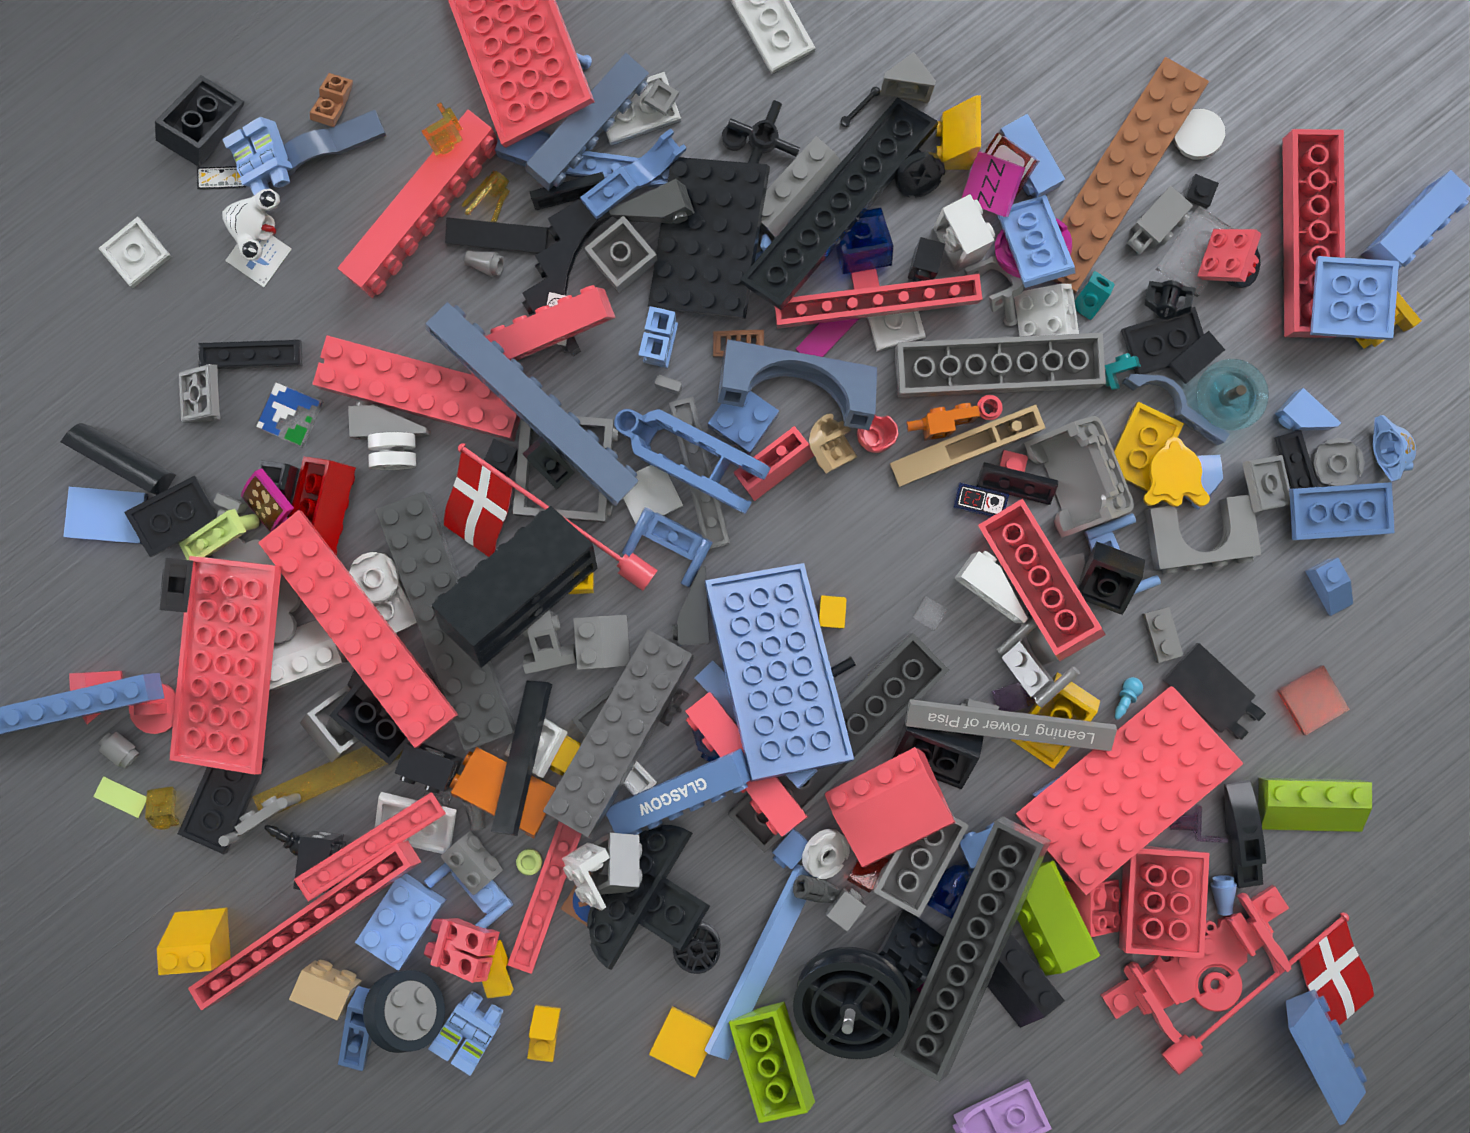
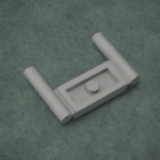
M1031 617L997 651L1003 656L1002 659L1030 697H1033L1037 705L1042 708L1074 680L1080 672L1076 667L1072 666L1057 681H1053L1035 655L1023 642V639L1038 626L1033 617Z
M294 793L278 799L276 796L269 798L261 804L263 809L257 813L251 810L240 817L241 823L235 826L236 831L221 836L218 841L219 844L227 846L242 840L245 834L286 807L299 803L301 801L300 794Z

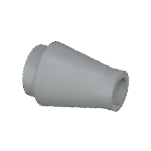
M467 251L464 262L466 266H470L491 277L495 275L500 276L503 271L504 257L499 255L498 252Z

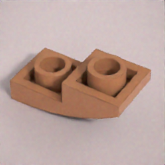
M329 73L319 88L320 96L310 111V120L335 127L350 95L353 80Z

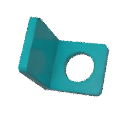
M1094 271L1088 283L1075 299L1076 311L1092 320L1111 295L1115 284ZM1097 280L1103 282L1106 286L1101 285Z

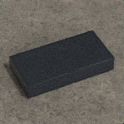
M1207 331L1173 360L1169 366L1186 384L1226 349L1210 331Z

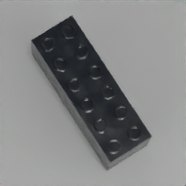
M552 506L548 507L545 511H540L532 522L526 527L518 529L514 537L508 542L500 544L486 560H481L473 571L467 576L459 578L449 591L440 594L431 606L440 628L482 668L598 569L594 546Z

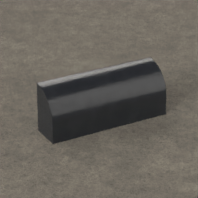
M84 423L73 426L60 441L120 477L155 495L167 490L176 474Z

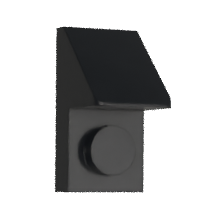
M542 436L523 453L524 457L556 490L575 473Z

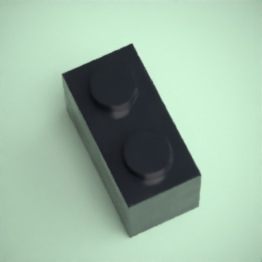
M920 237L907 278L912 279V282L934 280L938 274L945 243Z

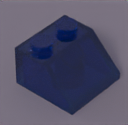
M882 208L867 210L836 246L837 257L843 274L892 266L894 245Z

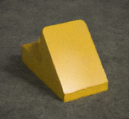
M535 1005L529 1031L530 1042L527 1059L547 1062L554 1061L561 1008Z

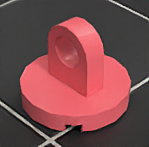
M162 684L164 699L129 706L132 722L145 733L159 734L167 732L173 727L176 692L167 684Z

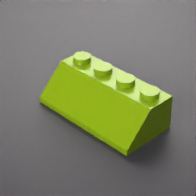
M1258 778V810L1262 830L1362 832L1372 810V782L1341 779Z
M1054 861L1041 863L1017 920L1045 976L1065 973L1098 958L1100 954Z
M785 1002L760 1007L730 1020V1029L759 1123L808 1113L815 1103V1099Z

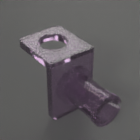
M1196 804V811L1193 815H1182L1176 820L1180 823H1172L1169 826L1170 830L1193 831L1196 841L1228 843V839L1224 836L1201 835L1202 806L1200 804Z

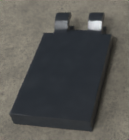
M1196 643L1163 679L1169 687H1174L1216 731L1222 733L1227 729L1236 739L1242 740L1249 733L1237 723L1245 713L1254 721H1260L1266 714L1260 707L1251 702L1256 695L1200 643Z

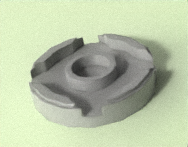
M1344 438L1324 441L1316 448L1311 461L1315 477L1326 487L1354 484L1362 475L1365 463L1359 447H1356L1352 441Z

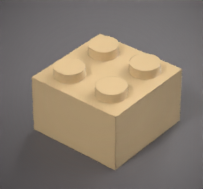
M315 960L301 970L289 1000L332 1019L339 1020L347 1012V1006L362 980L357 979V975L351 971L342 970L341 972L332 968L333 965L328 961Z

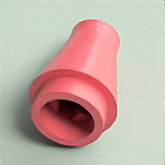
M994 395L983 396L977 404L980 413L979 417L982 419L994 420L1002 413V403ZM983 407H988L990 409V413L987 414Z

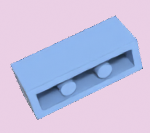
M1028 114L1000 129L998 135L1000 134L1002 137L998 145H1005L1021 156L1025 162L1023 167H1026L1031 158L1035 159L1022 178V186L1028 196L1031 195L1032 198H1036L1062 185L1065 178Z

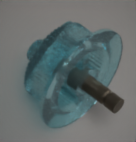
M1225 359L1216 362L1206 369L1197 385L1196 399L1202 415L1211 424L1221 429L1241 430L1251 426L1260 419L1268 404L1269 392L1265 378L1255 366L1243 360Z

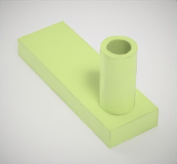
M235 509L228 510L180 542L179 545L187 560H189V556L209 557L244 534L247 530L258 528L260 521L255 514L238 516Z

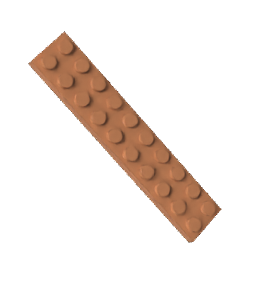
M1167 57L1164 58L1062 219L1072 238L1071 258L1075 266V273L1052 281L1057 284H1071L1073 293H1077L1209 83L1207 79Z

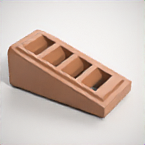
M764 330L713 331V357H723L724 351H721V338H726V342L727 339L731 340V338H736V341L746 338V343L750 344L751 338H756V345L764 346Z

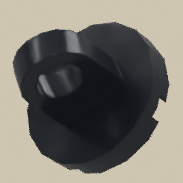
M918 150L900 164L895 177L897 188L906 197L910 195L918 198L931 193L942 182L940 179L942 175H945L944 163L936 153Z

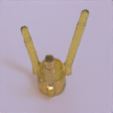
M493 170L489 177L486 176L484 181L462 203V206L466 207L475 198L465 211V215H469L487 193L495 198L497 195H500L491 222H497L504 200L510 192L506 188L509 180L501 173Z

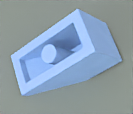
M1304 388L1294 392L1275 412V415L1279 417L1278 421L1280 424L1293 431L1330 430L1341 424L1336 417Z

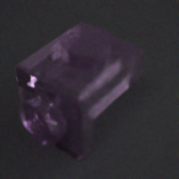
M1020 682L991 691L996 705L999 706L1001 711L1013 712L1035 703V699L1030 697Z

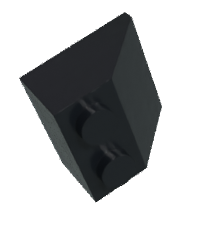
M1096 541L1087 559L1077 588L1086 602L1123 615L1143 578L1145 559Z

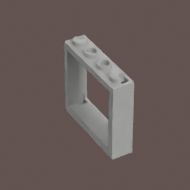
M576 416L581 422L580 426L605 428L603 448L609 447L613 450V442H618L619 437L613 419ZM521 419L515 483L528 491L531 463L524 457L523 453L532 445L534 430ZM515 489L513 514L515 516L535 517L540 511H545L543 508L527 507L528 497ZM599 492L598 513L568 510L556 511L568 520L607 523V517L612 515L613 504Z

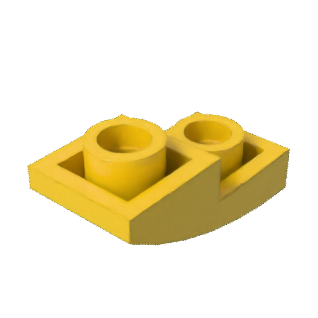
M498 940L494 955H488L493 958L487 981H482L487 998L509 996L514 990L506 969L509 960L502 941Z

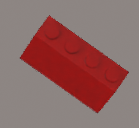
M303 456L292 502L294 509L290 512L289 517L298 510L302 511L337 556V544L339 536L343 531V519L345 511L349 506L348 498L351 486L355 481L354 473L356 467L331 460Z

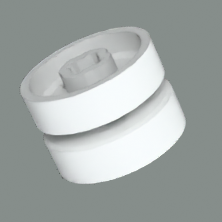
M385 432L368 435V449L379 451L368 455L369 468L375 470L415 468L416 454L405 452L416 448L415 434Z

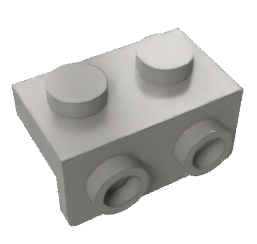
M471 831L441 855L444 862L472 895L479 892L503 871L497 859L489 854L480 839L474 836Z

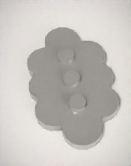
M238 537L212 554L216 559L275 565L258 542L261 540H251L245 543L241 537ZM282 573L274 643L277 644L288 642L295 635L297 623L292 613L299 607L301 598Z

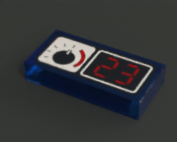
M959 483L953 508L992 517L1006 509L1009 494Z

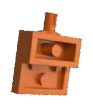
M971 403L955 405L954 409L948 411L945 410V407L930 409V412L924 418L907 421V431L923 429L924 441L950 437L956 431L957 425L973 423L980 416L979 407H971Z

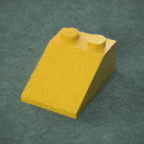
M975 95L944 111L940 121H938L935 135L940 137V146H936L935 153L944 163L945 170H970L981 148V95Z
M1057 672L1052 678L1053 681H1057L1062 675ZM1071 681L1042 708L1035 702L1028 714L1091 721L1098 712L1100 700ZM1011 739V741L1053 769L1071 747Z

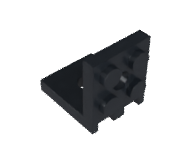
M902 909L899 911L881 948L875 953L891 961L901 971L908 983L910 994H912L926 981L944 936L916 915ZM910 938L916 941L918 948L911 944Z

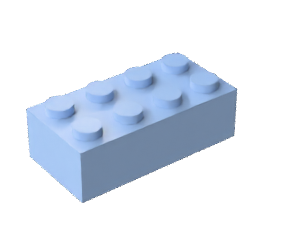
M1452 170L1448 171L1430 183L1363 251L1361 256L1364 259L1399 261L1398 269L1402 266L1405 267L1416 257L1414 253L1419 248L1423 249L1432 241L1434 237L1431 235L1437 230L1443 229L1451 221L1449 217L1454 212L1458 213L1468 204L1469 201L1466 198L1470 195V187Z

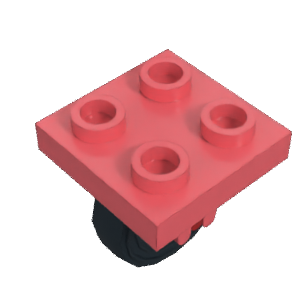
M1213 229L1197 276L1202 280L1226 281L1229 285L1237 288L1250 286L1255 282L1261 266L1260 254L1257 248L1261 233L1255 229Z

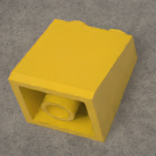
M227 907L175 912L157 947L158 975L212 971L231 959Z

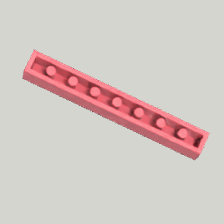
M980 274L792 297L782 310L774 306L777 329L979 304L982 301Z

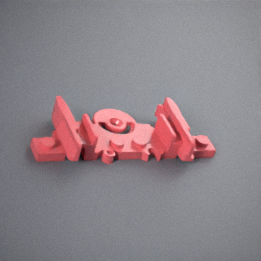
M1271 885L1251 899L1246 893L1237 895L1238 900L1250 917L1246 920L1241 912L1218 919L1217 926L1214 922L1206 920L1204 958L1170 956L1169 959L1162 960L1160 955H1155L1154 961L1142 969L1136 962H1130L1124 966L1123 971L1128 980L1124 979L1100 995L1114 1018L1118 1019L1138 1006L1143 1015L1152 1013L1159 1028L1176 1044L1180 1042L1179 1038L1182 1035L1174 1028L1163 1009L1173 1004L1184 1003L1192 998L1200 1006L1210 1011L1220 1012L1231 1008L1239 1000L1242 993V979L1237 970L1247 962V954L1252 957L1255 956V951L1262 946L1271 961L1274 972L1278 974L1283 971L1289 972L1291 970L1289 961L1283 950L1274 941L1272 934L1274 931L1268 923L1289 909L1277 888ZM1220 967L1230 974V976L1226 977L1219 972L1209 973L1203 980L1205 992L1200 994L1198 980L1206 969ZM1213 980L1219 981V986L1216 989H1212L1210 986Z

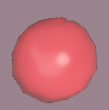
M875 415L869 430L857 429L859 444L871 453H882L891 448L899 435L898 426L890 416L879 417Z

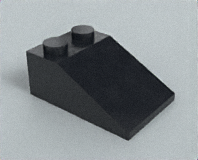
M200 75L156 119V141L200 167L215 151L243 107L244 101Z

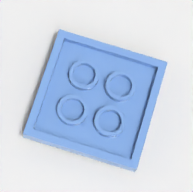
M1318 256L1315 266L1310 335L1380 340L1393 339L1399 261Z

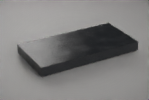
M263 757L261 774L255 775L207 767L177 834L221 854H227L231 844L221 846L218 842L219 838L236 831L235 826L241 822L239 818L244 815L268 759Z

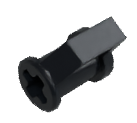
M1174 280L1164 281L1163 283L1149 281L1145 306L1161 318H1175L1176 316L1191 312L1196 288L1183 286ZM1155 292L1161 293L1158 305L1153 302ZM1179 297H1186L1184 306L1177 308Z

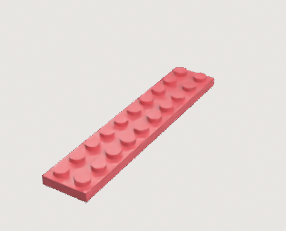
M298 510L258 542L276 566H282V575L414 748H418L458 716L454 708L302 511Z

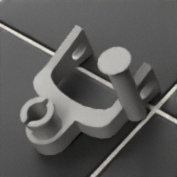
M996 256L965 268V276L980 274L981 277L990 269H995L1009 279L1012 284L1011 288L989 296L990 308L994 313L1004 305V324L1006 326L1016 325L1018 320L1015 315L1013 298L1023 292L1022 279L1005 272L999 266Z

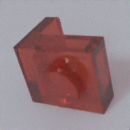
M882 858L864 868L856 859L847 881L870 893L888 859Z

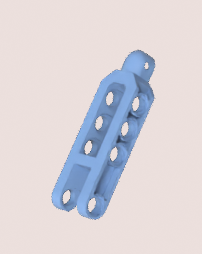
M623 409L618 412L614 420L616 429L631 439L633 452L641 460L744 514L747 513L752 502L739 497L728 488L719 484L729 464L731 463L765 480L771 469L763 462L660 409L648 412L645 415H641L631 409ZM666 429L718 456L720 460L710 478L703 475L701 477L686 466L678 465L665 455L652 451L650 443L656 432Z

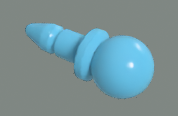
M1131 677L1124 681L1123 690L1119 693L1121 700L1115 710L1116 720H1119L1126 713L1130 703H1135L1137 697L1143 692V684L1138 678Z

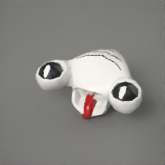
M263 189L253 197L232 203L222 211L224 224L236 240L240 254L246 260L255 261L261 257L263 250L260 243L256 240H267L276 234L275 221L266 213V210H273L280 203V196L273 189Z

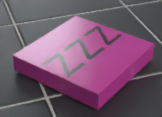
M979 151L972 165L962 198L971 194L973 200H978L982 209L1003 217H1009L1026 167Z

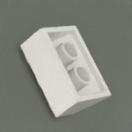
M317 620L297 627L295 635L290 641L274 643L269 690L285 687L346 664L349 661Z

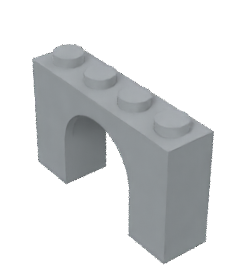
M1250 495L1228 497L1219 500L1223 535L1219 544L1209 552L1196 551L1185 543L1180 533L1176 507L1165 506L1145 510L1153 571L1162 570V574L1178 572L1177 567L1187 566V571L1203 569L1204 563L1211 562L1213 567L1228 565V560L1237 559L1238 564L1253 562V556L1261 555V548Z

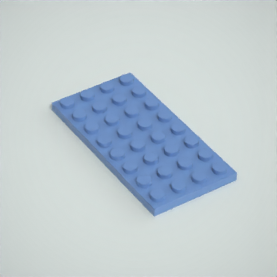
M804 563L705 580L708 603L744 756L751 778L750 781L753 782L852 762L854 756Z

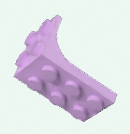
M1028 1079L954 1114L953 1116L957 1123L952 1125L956 1133H1045L1052 1129Z

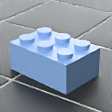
M404 874L394 881L355 943L399 971L406 964L447 899L410 875Z

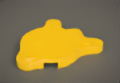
M1176 437L1169 438L1164 448L1151 460L1149 466L1151 485L1143 498L1144 503L1148 506H1154L1161 501H1165L1173 507H1178L1182 504L1183 497L1186 496L1199 507L1207 505L1210 497L1201 483L1202 466L1199 458L1183 444L1181 439Z

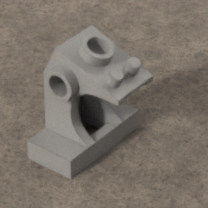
M547 611L523 632L525 638L529 637L533 651L531 654L524 655L523 667L525 674L576 663L574 644L562 647L559 644L556 631L560 630L558 616L554 615L552 611ZM550 634L553 646L540 649L536 637Z

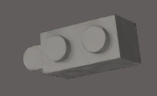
M1170 186L1131 228L1135 234L1127 244L1139 255L1148 245L1153 249L1159 243L1164 246L1174 235L1171 232L1174 226L1177 224L1181 227L1191 216L1187 212L1193 205ZM1139 236V237L1142 238L1146 243L1143 244L1139 239H1137V237Z

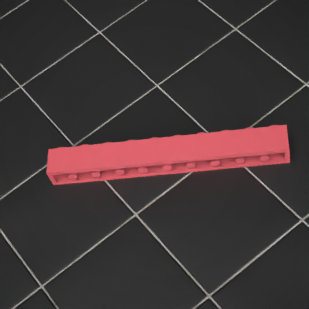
M409 841L397 843L190 986L188 990L200 1010L217 1004L422 863Z

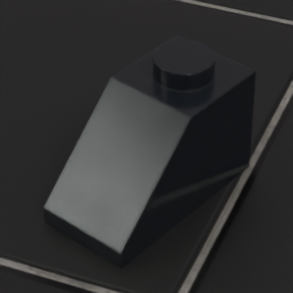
M493 439L484 461L509 478L517 462L518 449Z

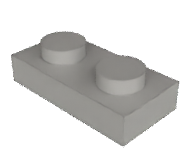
M1170 607L1143 613L1156 663L1184 656Z

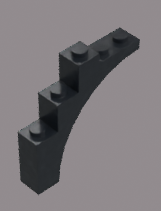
M581 199L548 218L551 225L547 228L555 241L559 239L560 241L535 255L538 261L535 265L542 278L546 276L547 278L522 293L526 299L522 304L529 315L536 314V309L547 305L549 292L567 296L569 277L576 257L585 242L598 227L613 217L609 211L596 220ZM574 336L567 339L566 346L560 345L564 353L570 351L572 356L581 352Z

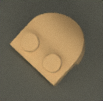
M833 414L822 416L814 424L809 437L810 448L816 457L818 465L826 474L857 458V455L844 436L851 429L848 426H844V421L837 422L834 420Z

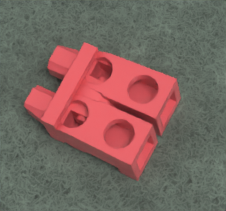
M459 918L433 919L430 929L431 932L438 934L437 941L428 942L424 951V955L431 959L430 965L440 967L471 983L487 981L493 960L488 955H494L500 932L473 925Z

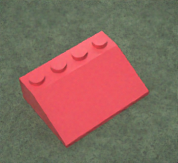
M916 747L825 793L835 820L863 868L956 823L924 752Z
M1145 846L1123 864L1121 923L1118 948L1130 954L1204 958L1210 853Z

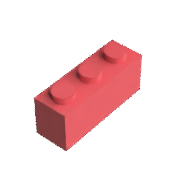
M794 426L753 457L771 468L765 480L741 468H738L733 473L751 498L756 501L815 455L809 443Z

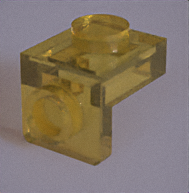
M173 786L147 790L145 819L155 829L165 830L170 828V826L179 825V818L175 815L176 790Z

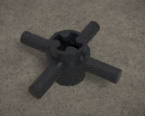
M773 100L766 119L757 122L752 127L730 118L727 128L748 136L749 144L753 149L748 163H759L762 153H768L774 148L797 157L800 147L779 139L778 130L774 125L782 107V103ZM763 131L769 133L767 135L769 142L765 143V141L757 139L756 135L762 136Z

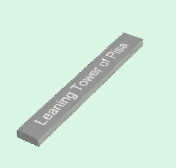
M912 699L909 700L905 720L906 726L1105 751L1112 750L1117 732L1115 724Z

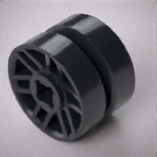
M701 921L684 952L673 946V955L676 963L684 971L692 974H701L712 969L720 956L721 942L719 934L712 925ZM699 943L701 948L695 951L693 946Z

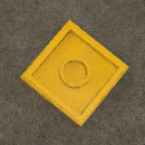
M672 1006L649 1055L695 1078L707 1055L705 1048L715 1027Z

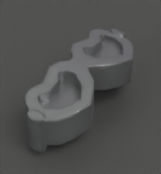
M683 689L676 691L660 719L662 724L669 727L675 713H681L682 709L680 706L690 695L687 691Z

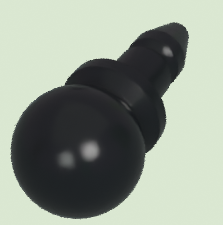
M265 825L264 829L270 836L285 842L283 847L285 849L289 848L293 855L298 856L299 841L302 835L296 836L295 832H291L289 835L287 832L279 830L276 826Z

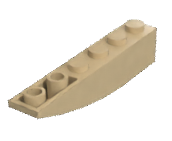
M1033 405L890 463L898 486L901 487L1037 434L1045 429V425L1037 405Z

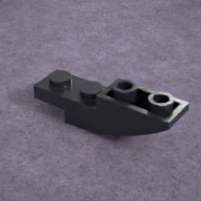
M1246 780L1224 784L1227 833L1232 839L1234 882L1237 883L1239 889L1263 885L1262 864H1266V851L1260 814L1251 782Z

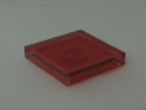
M1320 665L1277 690L1303 735L1313 732L1350 710L1324 665Z

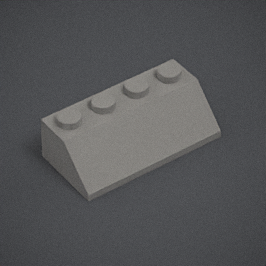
M817 136L766 190L760 230L767 234L772 241L841 163L836 153Z

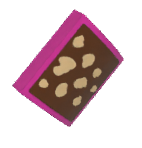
M262 468L256 470L251 475L242 490L241 497L270 533L287 520L286 517L294 509Z

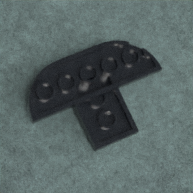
M660 825V827L648 831L644 830L639 833V843L642 845V855L639 859L642 881L639 884V888L624 893L602 894L600 896L606 908L600 910L590 907L587 920V928L589 929L591 940L590 946L596 958L606 968L613 969L639 924L678 950L684 952L710 905L667 879V876L693 834L692 832L679 826Z

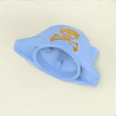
M1384 415L1375 417L1373 435L1374 455L1390 481H1396L1401 478L1403 471L1413 469L1416 444L1411 434L1404 428L1396 426Z

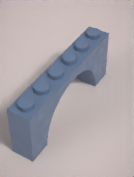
M727 339L722 359L718 403L743 407L747 394L760 382L774 377H797L815 383L835 399L841 409L844 426L864 430L870 429L876 410L877 367Z

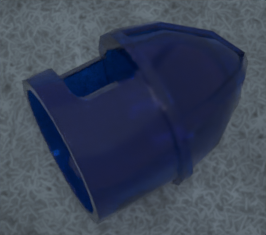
M954 865L946 869L927 905L953 919L972 875L968 865Z

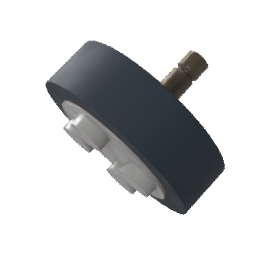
M416 970L394 972L381 977L369 990L363 1008L364 1024L370 1038L380 1048L393 1053L417 1051L428 1046L439 1034L445 1017V1003L440 988L431 977Z

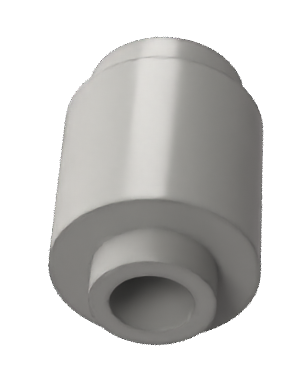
M118 732L113 734L107 733L99 742L101 746L99 752L116 766H122L124 769H127L140 754L135 750L136 746Z

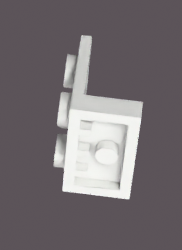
M1057 284L1025 290L1014 297L1019 336L1079 334L1074 293L1071 284Z
M587 842L562 858L565 864L563 870L570 881L573 880L577 886L575 893L582 903L589 904L590 907L603 910L606 908V905L588 872L600 869L604 865L603 862L610 857L605 848Z

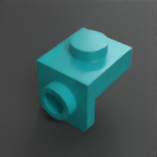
M1130 353L1115 357L1116 362L1105 365L1106 386H1111L1112 390L1120 389L1116 374L1141 367L1137 356L1131 357Z

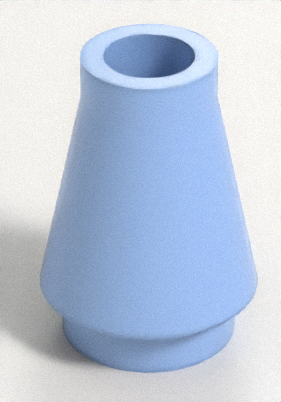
M1229 875L1214 876L1210 886L1216 903L1217 914L1223 916L1232 915L1237 883L1234 882V877Z

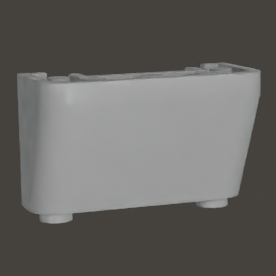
M1091 416L1071 422L1024 443L1028 458L1035 464L1040 465L1044 463L1049 478L1058 480V487L1055 493L1062 511L1056 513L1054 525L1061 538L1133 510L1134 504L1131 493L1104 425L1098 417Z

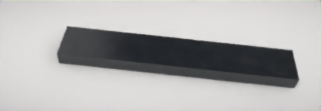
M526 681L491 832L518 836L552 689V684L549 682Z

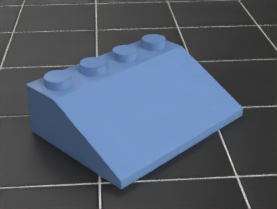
M1314 989L1286 1000L1289 1030L1339 1125H1343L1365 1095L1364 1082H1367V1078L1361 1066L1356 1067L1352 1059L1355 1058V1055L1349 1043L1343 1044L1339 1036L1343 1033L1337 1020L1331 1021L1327 1013L1330 1011L1326 999L1324 996L1319 997Z

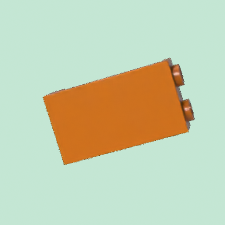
M476 747L474 752L469 751L462 764L465 766L462 774H456L450 784V788L453 789L451 794L453 797H458L495 816L507 762ZM531 775L519 829L534 839L547 816L543 810L556 788Z

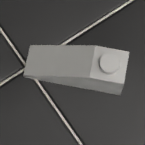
M369 401L356 402V406H348L349 437L354 440H367L370 434L385 432L415 434V437L431 436V431L380 407L371 405Z

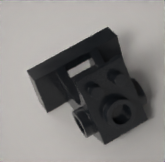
M165 558L159 610L187 613L193 560Z

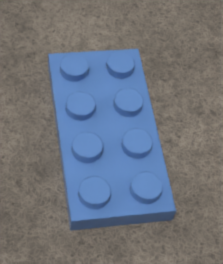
M1392 482L1289 489L1292 540L1395 533Z

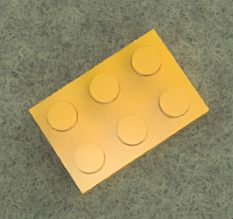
M1136 402L1114 448V453L1125 481L1148 492L1151 485L1149 476L1151 460L1164 448L1169 438H1178L1184 423L1145 404Z

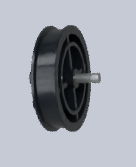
M839 947L818 954L805 965L797 982V989L793 1000V1012L801 1032L819 1049L841 1058L868 1059L891 1050L904 1036L908 1026L911 994L908 983L901 971L885 957L863 948Z

